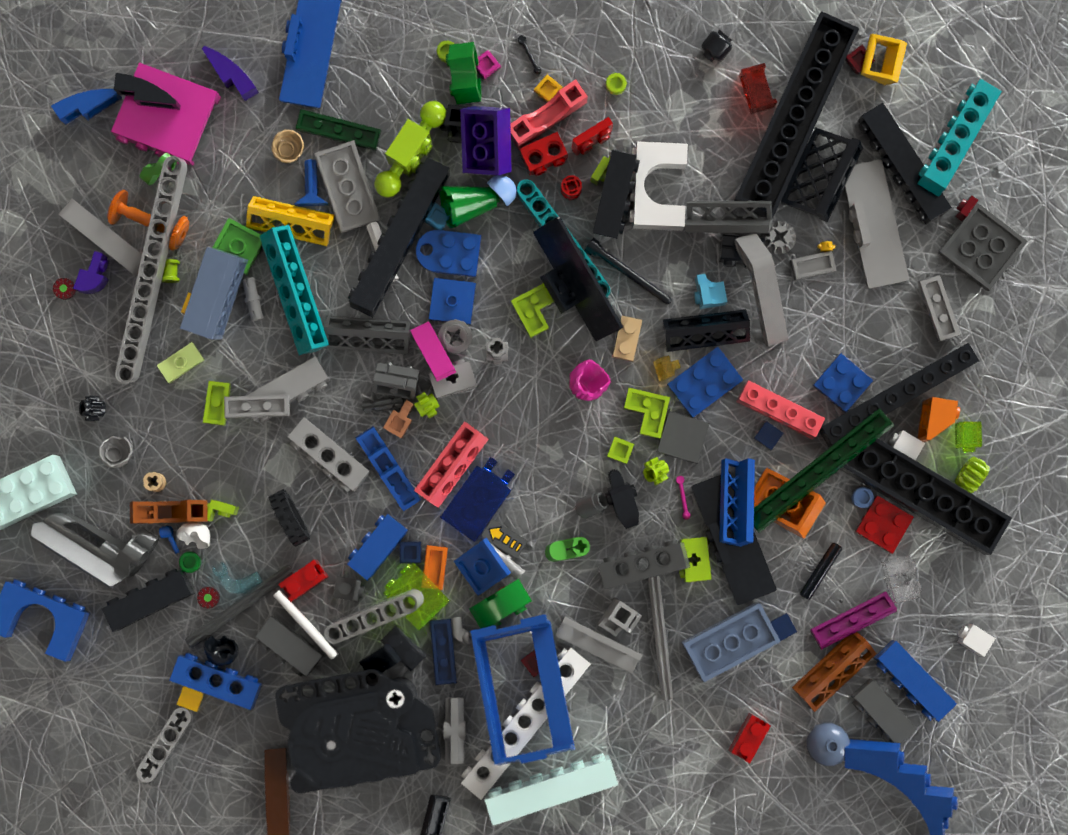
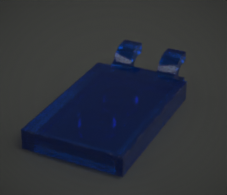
M492 457L489 458L483 469L479 466L475 467L440 516L441 519L473 542L477 540L512 491L507 485L515 474L509 469L502 478L492 473L491 471L498 463Z

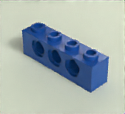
M186 653L185 656H178L169 681L249 710L254 708L263 685L258 682V678L251 675H246V677L237 675L239 671L228 667L225 670L220 669L208 660L205 663L198 661V656ZM194 667L201 669L202 675L199 679L192 675ZM215 674L222 678L220 686H216L212 682ZM235 681L242 685L240 693H235L232 689Z

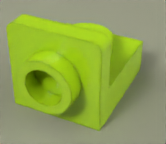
M603 156L590 178V182L596 186L599 181H605L610 156L609 158Z
M211 499L210 503H207L208 521H213L216 510H218V515L230 518L231 514L237 515L239 507Z

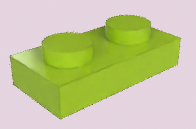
M208 382L203 423L225 426L224 397L230 396V383Z

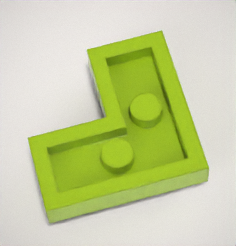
M544 283L511 300L530 339L549 329L540 310L551 305L554 301Z
M628 388L624 409L644 414L640 434L661 439L670 397Z

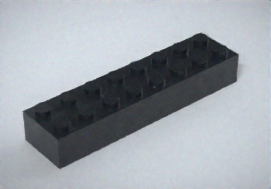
M880 439L874 441L840 468L843 472L983 555H991L1012 519V517Z

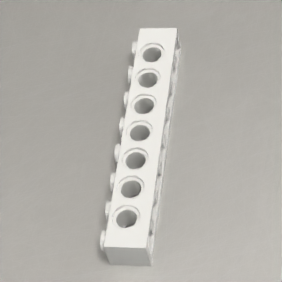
M571 647L568 650L564 648L557 656L559 668L562 665H569L571 667V674L569 676H561L565 696L591 665L590 662ZM538 681L529 691L532 695L527 700L523 698L517 705L516 709L518 712L515 716L509 715L502 724L505 727L502 730L507 757L518 755L548 718L542 685ZM537 698L542 699L544 707L541 710H535L532 707L533 700ZM523 715L528 716L531 720L530 725L527 727H522L518 723V719ZM512 732L516 734L517 740L515 743L509 744L505 741L504 737L507 733ZM491 745L486 751L482 749L475 757L477 763L472 768L468 766L461 775L464 778L461 784L480 800H482L511 764L494 765V759L491 757ZM482 766L487 767L490 771V774L485 778L480 777L477 773L478 768Z

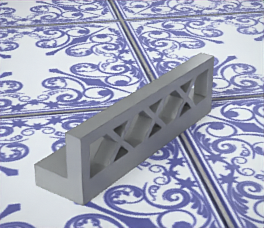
M565 616L555 636L630 673H633L638 661L643 656Z

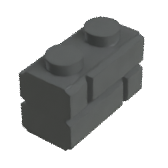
M391 362L377 363L373 379V393L415 400L420 370L412 366H395Z

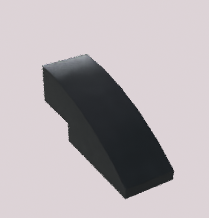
M116 73L114 90L118 95L133 96L134 101L139 106L180 110L181 106L177 100L158 86L138 77Z

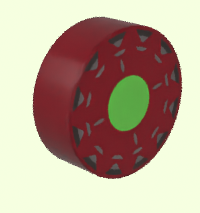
M60 278L54 283L53 292L58 298L68 300L76 292L73 289L75 284L67 278Z
M205 587L197 595L199 605L207 609L215 607L220 600L219 592L213 587Z

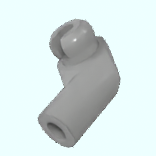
M462 617L451 618L453 638L463 645L472 644L471 633L462 628Z

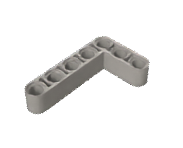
M757 233L736 238L735 246L737 252L750 271L762 336L766 346L769 347L788 341L775 265L770 252Z

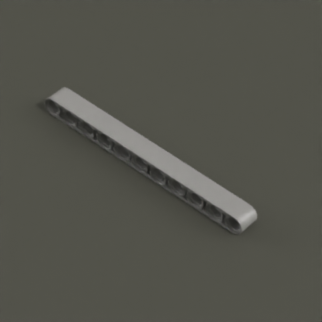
M176 156L167 157L163 162L115 370V377L122 384L136 382L141 372L168 255L169 241L174 229L187 173L186 162ZM178 161L179 169L173 172L171 165L173 162ZM173 182L174 190L168 193L166 189L167 184ZM164 203H168L170 206L166 214L162 212ZM162 223L165 230L164 233L159 235L157 227ZM158 244V246L160 247V252L158 255L155 256L152 252V248L154 245ZM150 265H153L155 268L153 276H149L147 272ZM145 286L150 288L148 297L143 295V288ZM141 306L146 311L145 316L142 318L138 315V309ZM136 327L141 331L139 338H135L133 335V330ZM130 348H134L136 351L134 359L129 357L128 352ZM126 368L131 371L129 379L124 377V370Z

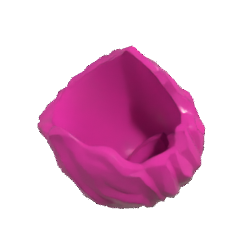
M590 359L578 364L569 376V388L576 398L585 401L598 399L611 383V379L604 369Z

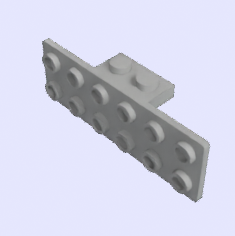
M882 160L855 164L845 185V192L850 209L848 212L851 223L853 222L854 227L853 237L855 243L858 244L867 288L872 289L906 282L909 280V275Z

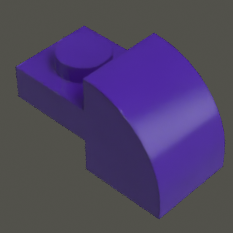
M94 251L88 271L79 269L73 289L84 294H94L101 291L109 281L107 277L102 275L107 270L108 257L103 253Z

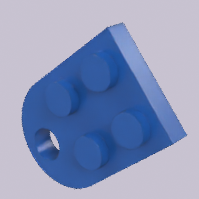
M444 230L429 231L417 243V259L421 266L430 272L476 277L481 235ZM430 245L433 248L430 255H423L421 253L422 246Z

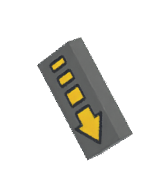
M493 518L481 535V537L487 538L489 542L516 559L528 542Z

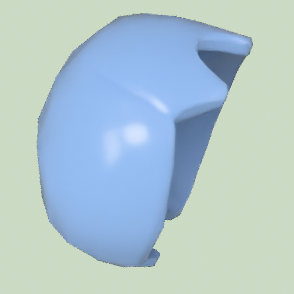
M495 175L487 182L506 206H509L515 200L517 189L510 178L504 175Z

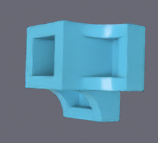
M705 274L695 277L697 292H694L695 303L700 305V309L726 305L727 297L724 281L711 282Z

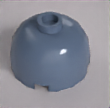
M824 722L816 725L807 737L806 748L809 755L817 763L823 766H835L845 760V747L850 744V739L842 727L834 723Z

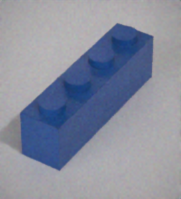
M891 640L874 657L877 661L876 666L884 674L888 672L893 677L891 682L898 689L903 688L908 693L906 697L914 705L919 704L923 709L921 713L929 721L933 719L939 722L957 705L897 641Z

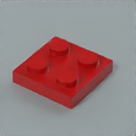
M607 117L573 138L572 151L576 156L580 153L585 155L593 149V145L598 142L603 144L609 140L613 127L611 119Z
M876 495L855 532L893 554L914 517Z

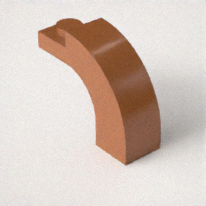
M207 500L130 502V524L208 521Z

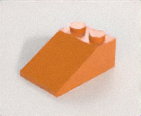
M766 467L754 487V508L790 479ZM812 491L774 522L805 539L826 502L820 494Z

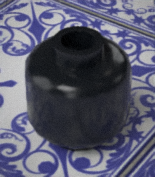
M720 30L718 32L712 31L701 45L705 51L702 55L711 62L714 59L719 62L723 61L732 49V44L730 43L732 39Z

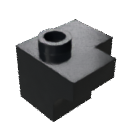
M448 104L445 122L440 126V129L448 131L447 140L449 142L462 143L460 109L468 108V106Z

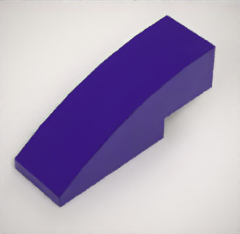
M206 46L202 47V50L226 88L235 85L244 101L259 93L253 82L239 66L221 53Z

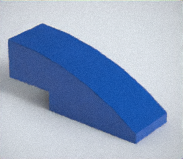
M114 89L89 90L64 98L51 105L58 118L66 125L80 115H83L86 120L91 119L122 99V96L118 95Z

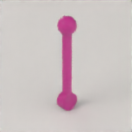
M678 476L676 483L679 484L684 511L682 517L688 520L691 515L686 504L683 487L684 477Z

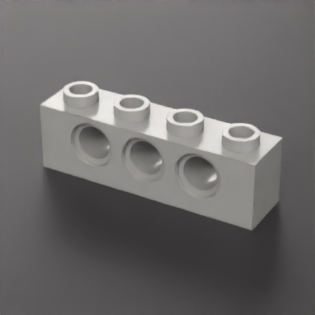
M305 417L288 435V438L292 440L289 443L298 451L303 449L308 453L306 458L314 465L320 463L324 467L322 471L331 479L334 476L340 480L339 485L347 492L350 489L356 492L371 474L368 469ZM315 437L317 439L316 447L308 448L307 440ZM326 451H332L334 454L330 462L323 460V454ZM343 464H348L350 472L342 476L339 473V468Z

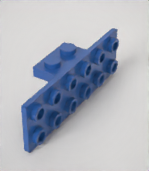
M341 0L298 1L296 14H292L291 20H288L286 23L287 41L284 40L282 44V53H284L287 62L279 97L281 102L318 109L321 107Z

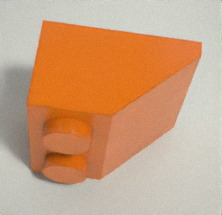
M937 397L924 400L922 402L917 439L922 442L929 441L955 423V420H958L960 415V407H957L958 401Z

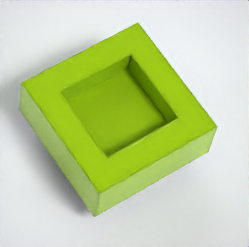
M614 437L607 457L627 464L634 444Z

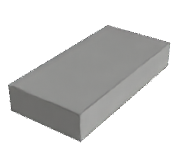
M832 251L790 260L795 281L837 271Z

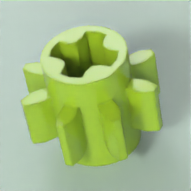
M423 392L416 396L418 402L414 403L421 417L427 415L430 419L438 414L435 409L439 408L440 405L432 393L427 396Z
M655 457L644 463L646 468L643 470V475L648 482L654 481V484L658 485L668 479L669 467L664 460H658Z

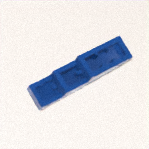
M374 426L355 437L403 511L421 500Z

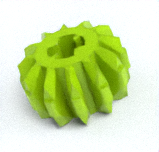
M971 457L957 474L955 484L970 493H974L987 477L990 467L980 458Z

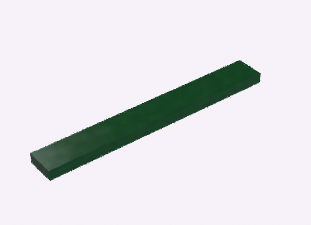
M880 408L758 504L754 508V528L758 533L764 530L894 426L893 422Z

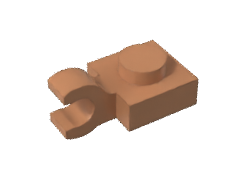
M406 400L400 412L393 410L383 428L402 439L413 421L408 418V415L412 411L414 404Z

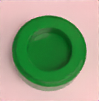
M185 552L179 558V566L186 573H194L201 567V558L195 552Z

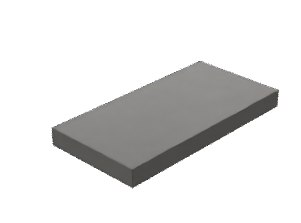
M353 140L314 153L341 234L367 226L372 222L381 221L355 141Z

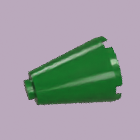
M443 186L439 193L440 205L444 208L446 215L449 216V220L446 221L449 228H455L496 208L497 203L500 202L499 195L491 187Z

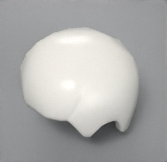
M187 522L182 524L177 530L178 539L184 541L186 545H189L190 542H195L198 549H205L210 546V531L203 523Z

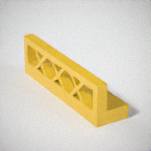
M253 196L247 207L246 227L266 232L275 227L272 221L279 220L284 226L290 225L294 239L328 246L330 229L334 223L335 215ZM252 215L260 216L264 222L261 224L252 222ZM295 224L300 225L305 231L298 233L292 226ZM315 229L325 231L324 238L316 237L312 231Z

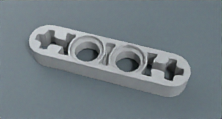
M180 707L172 713L136 771L137 778L141 782L148 783L157 777L192 722L193 713L191 710ZM186 712L185 717L187 721L183 720L178 727L171 725L172 722L174 724L178 722L180 718L177 715L178 713ZM168 729L176 732V739L174 741H168L165 738V733ZM156 748L164 750L165 755L162 760L154 758L153 752ZM151 762L158 764V768L156 765L151 768L150 773L152 776H147L146 778L143 776L144 771L142 769H147Z

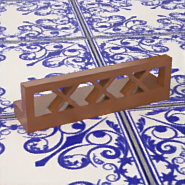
M855 632L845 637L792 688L816 712L877 653L863 636ZM865 649H867L868 652L864 656L860 657V654ZM848 665H851L850 669L847 672H844L845 668ZM835 679V683L831 687H828L829 683ZM817 694H820L819 698L814 703H812L811 700Z

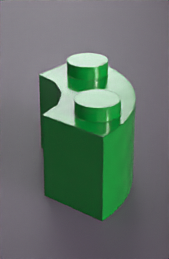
M474 42L449 45V54H446V64L450 67L452 84L449 85L450 95L454 96L457 105L481 102V78L477 79L476 66L479 65Z
M517 579L472 606L469 610L480 629L494 625L498 627L502 624L501 619L513 612L515 615H518L527 609L525 605L532 600L520 580Z

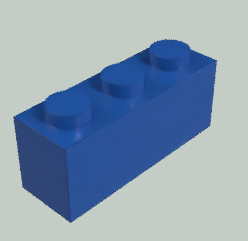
M389 514L385 517L382 515L374 525L377 528L372 534L368 532L361 541L363 543L359 550L355 548L348 557L350 562L347 565L367 581L372 578L409 531Z

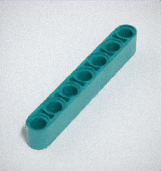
M524 179L518 183L517 196L539 227L545 225L548 220L558 217L531 180ZM523 187H530L532 192L529 195H523L521 189ZM540 203L544 206V210L536 212L533 206ZM570 233L600 287L606 290L605 295L608 298L610 295L609 284Z

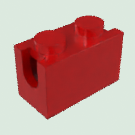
M314 559L278 585L281 589L285 590L289 596L287 597L289 601L294 602L329 578L318 560Z
M748 713L728 751L751 763L771 725Z

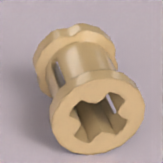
M147 473L143 478L144 487L149 491L160 492L166 486V478L160 473ZM152 478L157 479V486L153 485Z

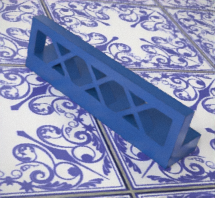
M726 458L721 460L719 542L740 547L753 543L755 460L747 458L740 462ZM728 466L735 467V476L733 478L728 472ZM730 485L735 491V496L733 498H731V496L728 493V487ZM729 506L734 510V517L732 519L727 513ZM729 526L734 532V539L727 538V528Z

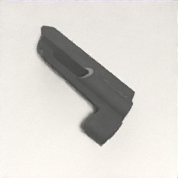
M70 513L51 514L43 522L32 524L30 536L31 539L110 589L125 578L134 576L141 569L159 541L157 536L141 527L136 535L133 534L126 544ZM73 524L96 538L97 546L64 525Z

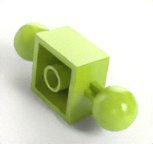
M429 101L422 106L420 110L421 123L419 125L407 119L386 151L385 155L388 164L392 167L390 170L380 172L375 178L374 187L380 196L386 198L395 196L401 189V174L404 173L410 177L412 172L416 173L422 157L430 153L433 147L431 145L430 130L440 127L445 122L447 113L444 105L440 102Z

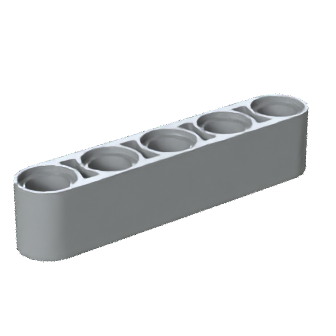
M71 198L59 215L137 277L142 254Z
M411 589L338 619L326 627L324 637L329 643L336 644L408 615L423 604V594L417 589ZM408 597H412L415 600V605H411L408 602ZM389 604L396 608V613L389 609ZM371 612L376 614L377 621L371 618ZM352 620L358 623V628L353 626ZM334 628L339 630L340 636L334 633Z

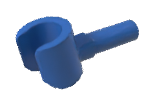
M171 526L159 528L161 539L168 538L174 553H179V548L173 537V528Z

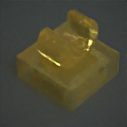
M669 355L653 362L659 382L675 376L674 371L681 368L679 360L671 362Z

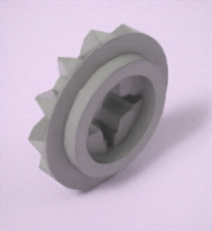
M777 220L772 222L770 233H763L762 238L765 239V246L770 252L784 254L789 252L795 245L796 234L793 227L787 224V222ZM775 232L778 234L786 232L783 237L784 242L778 240L773 243L776 237Z
M454 319L447 321L441 326L438 338L446 351L460 353L471 344L472 332L471 328L464 321ZM460 329L459 336L461 339H456L450 343L452 340L450 332L455 333L456 330Z

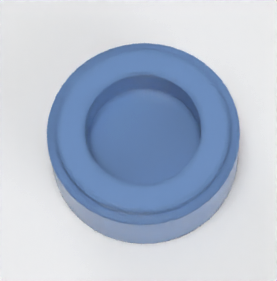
M859 487L853 491L851 500L856 507L867 508L873 503L874 495L869 488Z

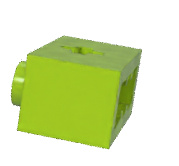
M707 537L679 540L680 543H684L688 558H691L692 553H694V557L699 559L695 562V566L689 562L690 568L679 570L680 578H684V582L712 580Z

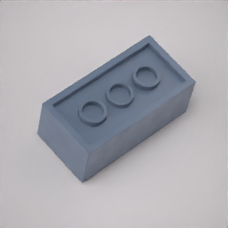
M206 248L180 329L211 340L223 338L248 259L216 248Z
M755 602L681 643L701 681L706 682L781 641L760 603Z

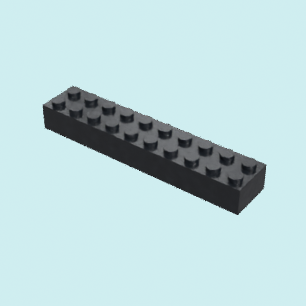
M823 11L820 12L734 201H771L772 218L774 217L857 35L858 27ZM757 207L753 211L761 217H767L766 207Z

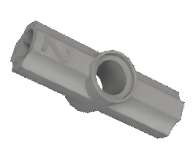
M493 338L491 342H487L486 361H493L497 365L502 364L503 361H508V342H503L501 338Z
M446 697L444 721L445 764H464V740H466L464 697Z

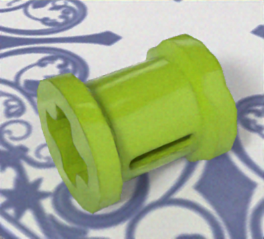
M166 259L161 282H180L178 278L179 260Z

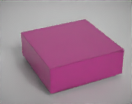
M489 50L478 57L479 65L476 66V70L484 80L501 68V65Z

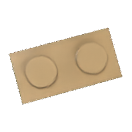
M622 316L621 323L623 328L618 330L613 358L633 362L642 320Z

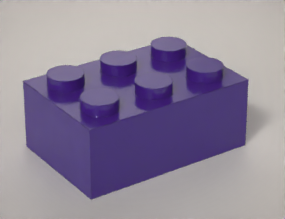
M473 106L460 109L462 172L486 175H502L512 172L510 108Z

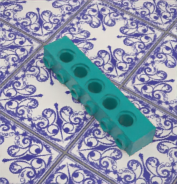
M981 78L976 85L973 83L970 85L965 93L968 96L966 101L962 99L956 108V111L959 113L957 116L953 115L947 124L949 130L947 133L944 131L937 142L940 144L938 149L934 147L928 156V159L931 161L928 165L924 164L918 175L921 178L917 183L918 185L938 197L944 192L999 98L1001 90Z
M290 225L273 227L259 237L298 355L313 353L328 346L329 343Z

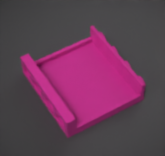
M139 62L134 77L144 79L166 91L180 104V110L139 106L134 101L133 96H125L111 132L116 136V140L121 143L128 144V142L136 144L135 147L147 152L148 149L155 151V155L159 157L169 153L171 156L181 158L186 164L193 166L192 158L214 104L218 105L220 101V95L217 91Z

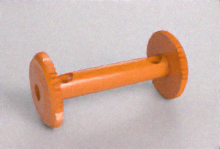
M126 190L119 191L110 203L107 213L108 222L114 225L123 214L128 219L149 227L151 214L135 207H128L126 205L128 192ZM182 216L174 226L169 241L170 250L174 251L182 245L189 228L188 217ZM161 223L158 225L157 231L164 233L165 227Z

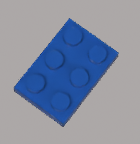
M716 347L669 382L667 386L691 418H693L742 382L743 379L720 348Z

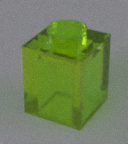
M981 422L955 423L956 449H962L963 453L976 452L975 449L982 447Z

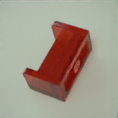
M765 63L741 69L739 74L750 114L775 108L777 104L776 98H772L765 76Z

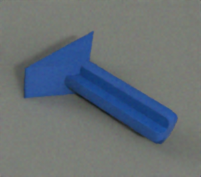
M312 159L305 160V196L294 203V205L299 207L329 206L326 201L318 197L317 161Z

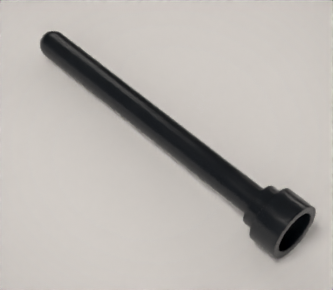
M593 237L584 250L590 256L593 254L595 257L598 255L663 303H671V297L602 249L603 246L600 245V241Z

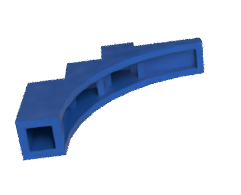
M850 739V744L845 747V768L864 771L894 785L919 810L928 826L930 835H945V829L949 827V818H952L953 810L958 808V797L954 796V788L931 786V774H927L926 765L904 764V752L900 749V743Z

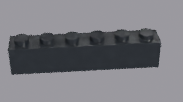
M884 103L863 114L858 120L861 132L867 134L871 140L870 145L875 152L878 151L882 157L881 160L884 167L890 169L893 174V181L898 187L901 186L905 192L904 197L916 209L917 218L926 225L951 209L952 207L943 193L938 197L917 184L921 178L918 174L924 164Z

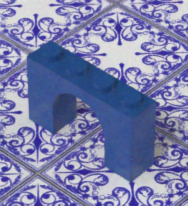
M17 579L5 581L0 593V636L4 638L12 637L22 612L33 604H40L49 609L55 620V630L45 654L64 662L71 661L90 615V612L85 611L86 607L78 603H73V605L65 603L66 599L58 595H53V597L45 595L46 591L38 587L33 589L25 587L27 583Z

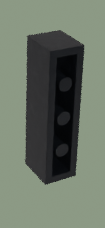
M612 149L593 229L594 234L615 239L618 238V234H623L625 222H622L623 213H628L630 202L626 201L628 193L633 192L635 181L631 180L633 172L637 173L640 160L636 159L637 154Z
M173 569L165 573L166 577L159 581L157 578L145 583L146 587L141 590L137 587L126 592L127 596L120 600L116 597L107 601L108 606L102 608V611L112 632L119 631L195 594L186 573Z

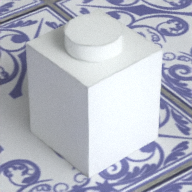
M904 430L898 432V434L894 433L889 440V444L893 448L914 460L917 459L925 445L924 442Z
M968 624L967 626L964 625L959 631L958 636L960 638L957 642L978 656L985 657L996 638L974 624Z

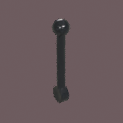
M524 35L519 36L518 42L523 45L534 67V73L540 74L542 70L537 66L526 44V37Z

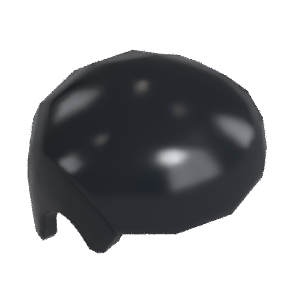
M225 635L221 639H215L214 636H211L204 642L205 655L208 661L215 666L228 665L234 662L238 656L239 648L237 643Z

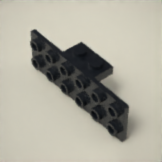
M558 216L533 231L535 238L553 267L551 271L540 278L560 313L562 314L575 306L595 341L622 329L621 321L561 217Z
M721 475L692 485L693 494L707 527L705 531L709 543L712 542L714 545L713 555L716 562L721 563L736 604L741 605L775 592L777 589L755 532L753 534V543L741 547L719 542ZM730 485L728 487V493L731 496V498H733L735 496V491ZM729 506L727 513L732 519L734 517V510ZM729 526L727 528V538L734 539V532Z

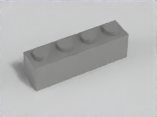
M315 356L247 396L288 394L290 403L296 400L300 402L308 398V393L311 391H320L327 387V382L330 379ZM261 417L252 419L255 422L260 421L261 423H264L272 417Z

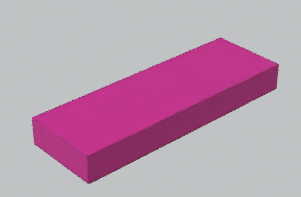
M429 321L410 330L437 382L456 373Z

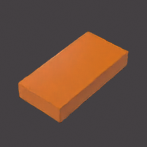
M427 545L421 588L443 590L448 553L447 547Z

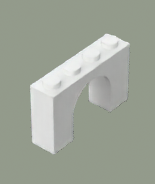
M637 142L636 148H632V153L637 154L636 159L640 160L637 173L633 172L631 180L635 181L633 192L630 193V202H634V208L629 212V222H633V229L683 231L685 227V206L661 205L652 201L645 192L644 180L652 171L657 169H685L687 166L688 144Z

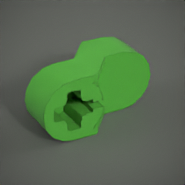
M165 153L159 158L157 163L148 164L142 169L139 177L148 185H152L161 175L164 160L171 155ZM175 161V162L172 163V165H171L172 171L174 170V168H175V166H176V164H177V161Z
M583 537L556 541L546 547L545 555L551 562L579 558L589 552L590 544Z

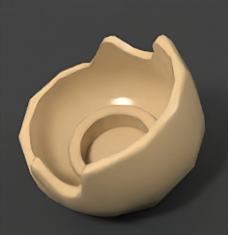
M287 129L278 132L271 145L274 157L282 163H292L298 160L304 149L301 135L294 130Z

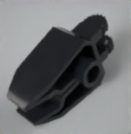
M612 469L608 472L611 487L607 488L608 493L605 496L608 505H613L618 520L628 529L638 525L639 511L634 498L637 497V492L634 484L630 485L628 482H624L622 474H620L621 472L617 471V469Z

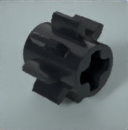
M85 396V400H81L79 413L81 416H85V421H99V417L104 416L106 405L104 401H99L100 396Z

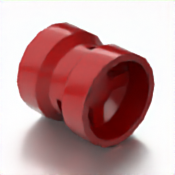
M569 175L562 180L561 194L567 200L577 199L581 194L582 182L577 176Z

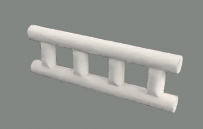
M279 590L273 595L331 660L339 654L299 609L289 601L282 591Z

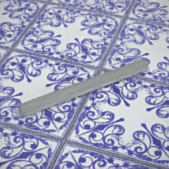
M656 576L648 578L660 690L662 700L673 699L660 577Z

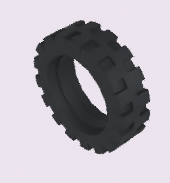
M282 489L269 496L274 514L293 546L297 547L310 540L307 527L286 490Z

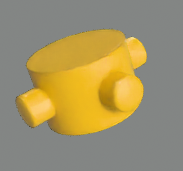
M831 241L820 242L817 248L821 252L833 251L835 245Z

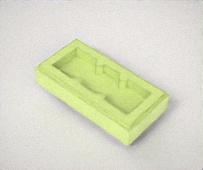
M191 342L158 364L157 367L170 384L205 359L195 344Z

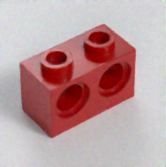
M558 132L519 149V154L530 176L534 174L539 176L545 173L547 168L553 165L554 167H559L566 163L565 160L568 159V153ZM555 147L559 149L560 153L553 156L549 154L548 150ZM532 156H537L541 161L538 164H532L529 159Z

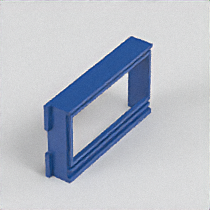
M546 614L521 619V624L501 629H497L496 625L470 631L494 765L502 766L519 761L523 764L547 759V755L575 750L552 626ZM531 631L553 748L507 757L486 641Z

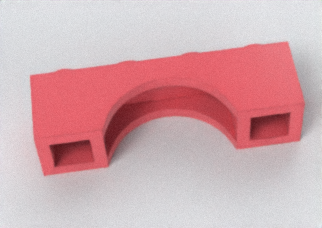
M576 79L559 90L544 106L530 114L522 115L510 124L511 140L518 150L587 103L588 96Z

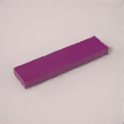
M885 591L810 629L822 650L897 612V608Z

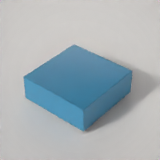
M435 203L425 223L436 230H443L446 221L449 220V216L446 215L443 207Z

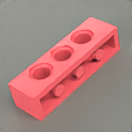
M749 380L745 383L736 401L810 439L817 437L825 420L824 417Z
M464 421L414 491L439 508L489 439Z

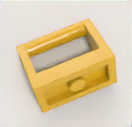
M870 34L861 75L883 85L897 83L907 43L895 38ZM876 43L887 47L881 73L870 71Z

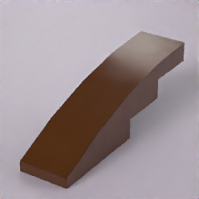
M287 749L264 750L267 835H290Z

